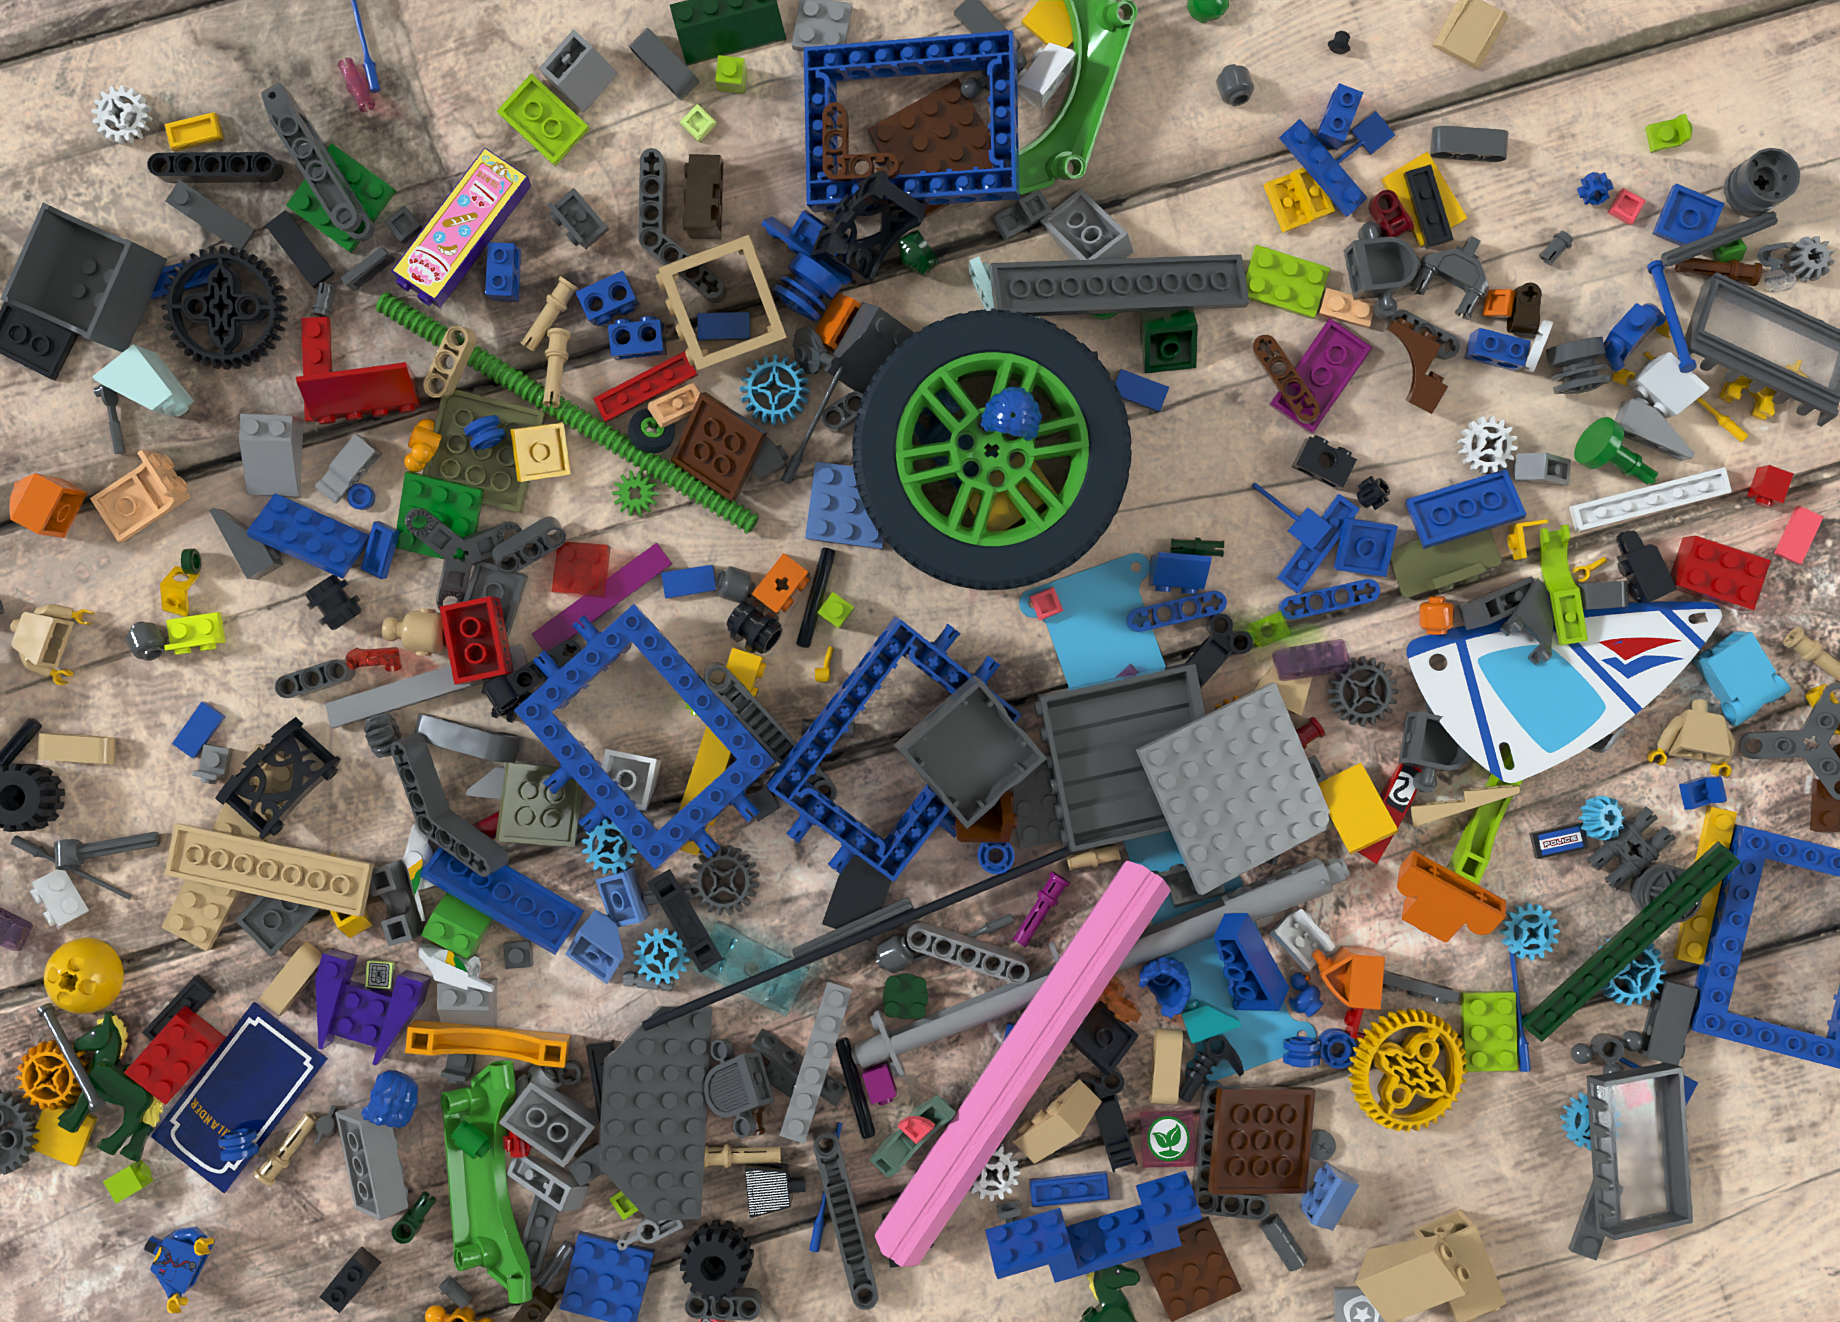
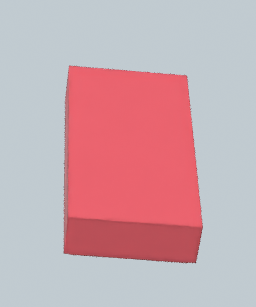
M1796 506L1774 554L1797 565L1802 564L1823 520V516L1804 507Z

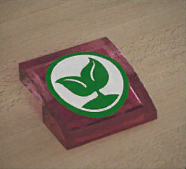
M1193 1111L1141 1112L1142 1168L1195 1167Z

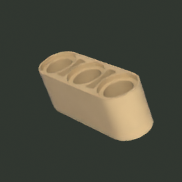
M453 326L447 330L424 379L423 388L426 394L434 398H447L453 394L477 342L476 334L472 329ZM460 332H463L465 335V342L462 345H459L457 342ZM450 355L454 359V365L451 369L446 364L447 358ZM439 379L443 383L441 392H438L435 386Z
M39 733L37 759L114 764L116 738Z
M305 942L271 982L259 1000L278 1016L283 1015L317 974L323 953L309 942Z
M1155 1028L1149 1100L1152 1104L1177 1106L1183 1047L1182 1030Z

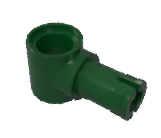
M422 1192L412 1209H408L393 1226L392 1237L397 1243H409L420 1232L425 1221L424 1217L437 1201L432 1196L426 1202L430 1193ZM402 1224L409 1225L411 1233L406 1232Z

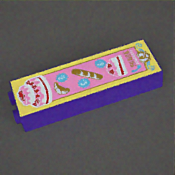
M484 147L391 270L397 279L395 283L407 292L412 289L418 293V299L426 305L431 306L434 304L441 308L487 247L488 242L493 239L531 188L528 176Z

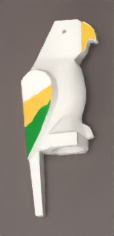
M413 824L402 860L422 922L426 920L418 890L435 885L420 877V873L434 853L428 844L429 838L422 834L417 824Z
M432 941L424 942L419 946V957L428 966L435 981L468 990V987L488 992L494 991L493 985L478 978L481 968L480 958L474 956L471 959H465L454 952L442 949L440 945Z

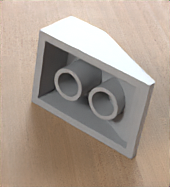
M1082 189L1078 190L1055 208L1052 213L1040 220L1041 224L1070 260L1121 259L1133 253L1128 233Z
M240 414L239 442L247 494L273 496L276 493L280 496L300 497L303 420L285 415Z
M531 1080L500 1120L499 1124L564 1168L595 1128L598 1115L579 1101Z

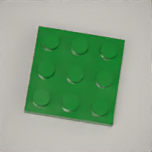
M330 143L327 148L374 223L394 196L396 190L334 144ZM304 179L286 206L352 253L360 241L354 240L347 232L340 230L332 223L308 182ZM361 221L360 226L354 231L355 234H360L365 230V222Z
M411 471L405 472L396 528L400 531L396 548L444 559L408 530L405 524L407 513L414 508H424L458 535L465 537L476 533L478 530L484 489ZM423 515L415 516L412 525L416 528H421L426 524L427 519ZM456 549L457 553L453 556H458L459 559L464 558L463 553L467 552V550Z

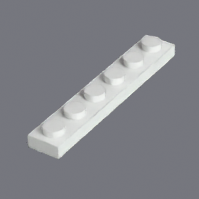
M1726 467L1570 506L1569 509L1575 532L1731 493L1732 491Z

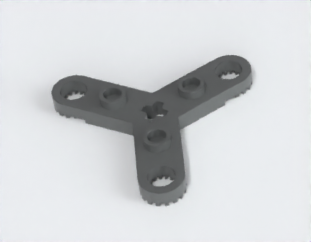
M414 508L405 517V524L408 530L444 558L436 596V605L439 610L447 596H455L457 598L456 603L463 602L468 588L472 564L492 557L493 549L505 541L503 539L505 531L514 529L517 533L522 531L517 523L509 521L461 537L424 508ZM415 516H425L427 519L426 524L421 528L414 527L412 521ZM461 548L463 551L467 550V552L463 553L464 558L459 559L458 556H453L457 553L456 549Z
M1831 683L1825 687L1801 729L1745 733L1739 740L1738 746L1741 753L1750 759L1804 757L1829 794L1835 799L1840 800V793L1834 790L1835 783L1840 780V758L1829 744L1831 737L1840 724V703H1832L1830 694L1833 690L1840 689V683ZM1812 736H1815V741L1818 743L1816 748L1811 746L1809 750L1805 749L1807 745L1803 742L1804 739H1811ZM1755 738L1760 740L1761 748L1759 751L1752 753L1746 750L1745 745L1748 740Z

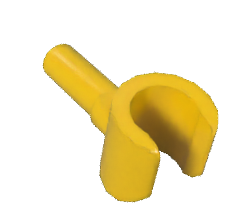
M1602 557L1587 566L1574 567L1572 573L1577 572L1579 569L1584 571V576L1576 581H1586L1590 576V572L1605 564L1607 559Z
M828 646L823 668H815L816 682H827L830 679V662L834 651L833 647Z

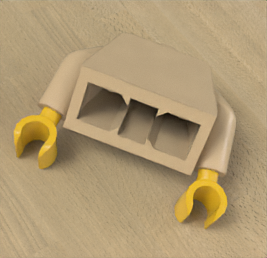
M48 604L36 608L33 613L24 612L21 618L14 619L10 625L11 631L15 633L11 642L12 647L19 652V656L28 670L47 678L52 676L53 681L57 685H66L69 682L61 678V673L66 676H73V672L67 668L59 671L53 668H58L74 622L70 620L72 618L76 619L80 624L91 625L92 623L83 621V615L85 613H95L87 609H81L77 612L73 611V608L56 604Z
M1697 699L1692 701V709L1686 710L1672 719L1656 744L1658 749L1649 751L1647 760L1652 762L1655 755L1660 754L1657 764L1662 766L1667 762V756L1664 753L1669 751L1671 756L1712 763L1710 766V773L1712 775L1718 776L1719 770L1722 768L1721 775L1728 777L1731 775L1732 769L1727 763L1732 759L1736 741L1728 726H1726L1725 718L1722 715L1709 713V702L1704 699Z

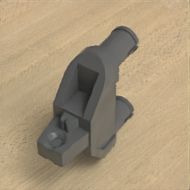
M1470 236L1463 247L1457 246L1456 249L1422 257L1420 259V269L1412 284H1410L1409 289L1413 292L1415 289H1418L1416 294L1424 295L1434 275L1446 280L1466 293L1455 314L1457 316L1463 314V319L1470 320L1479 301L1486 298L1489 292L1485 273L1480 261L1477 260L1478 256L1474 254L1481 241Z

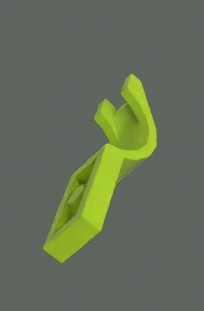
M1568 524L1561 525V529L1548 532V528L1540 529V568L1544 583L1550 593L1559 645L1588 641L1580 589L1573 581L1568 565L1567 548L1568 542L1571 539Z

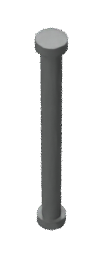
M47 1003L38 1008L37 1013L46 1021L89 1102L88 1108L90 1112L101 1110L106 1105L104 1098H100L54 1014L55 1008L53 1004Z

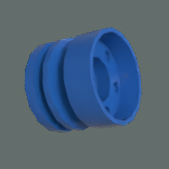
M797 253L788 265V269L795 278L791 279L782 275L779 279L787 289L775 284L772 291L790 310L801 317L817 322L821 316L813 307L820 311L826 310V306L819 299L820 296L833 300L842 284L820 264L804 254Z

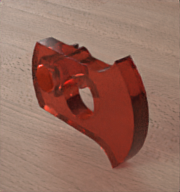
M357 647L346 655L347 667L352 670L359 667L385 665V670L388 672L392 671L391 666H393L394 671L402 668L400 653L397 647L359 649Z

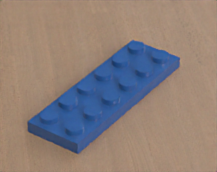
M441 847L438 848L420 873V877L554 955L558 953L584 913L583 909L507 865L486 877H482Z

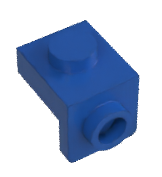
M1721 776L1699 777L1679 784L1684 810L1696 809L1710 803H1723L1727 801Z

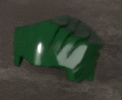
M919 230L912 231L898 239L902 264L911 271L926 277V274L933 270L940 262Z

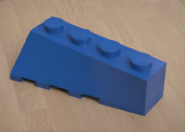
M1225 913L1214 934V940L1219 958L1224 962L1223 973L1224 977H1227L1229 981V995L1233 996L1234 999L1232 1003L1233 1010L1280 1011L1290 987L1248 913Z

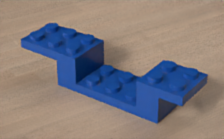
M1182 1171L1136 1185L1141 1205L1066 1226L1061 1208H1057L986 1229L985 1232L997 1280L1049 1264L1054 1282L1057 1283L1182 1246L1177 1226L1202 1219L1187 1172Z

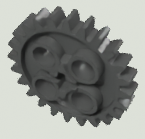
M0 1089V1129L14 1121L13 1126L0 1132V1174L6 1175L21 1168L22 1164L30 1161L28 1155L35 1153V1149L31 1146L39 1143V1140L34 1138L33 1135L40 1132V1130L33 1128V1124L37 1123L38 1119L30 1118L34 1109L28 1111L25 1109L28 1101L19 1103V1094L11 1097V1091L2 1093Z

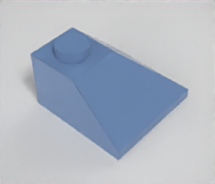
M595 909L578 930L565 955L606 984H608L622 962L624 954L617 924L608 915Z

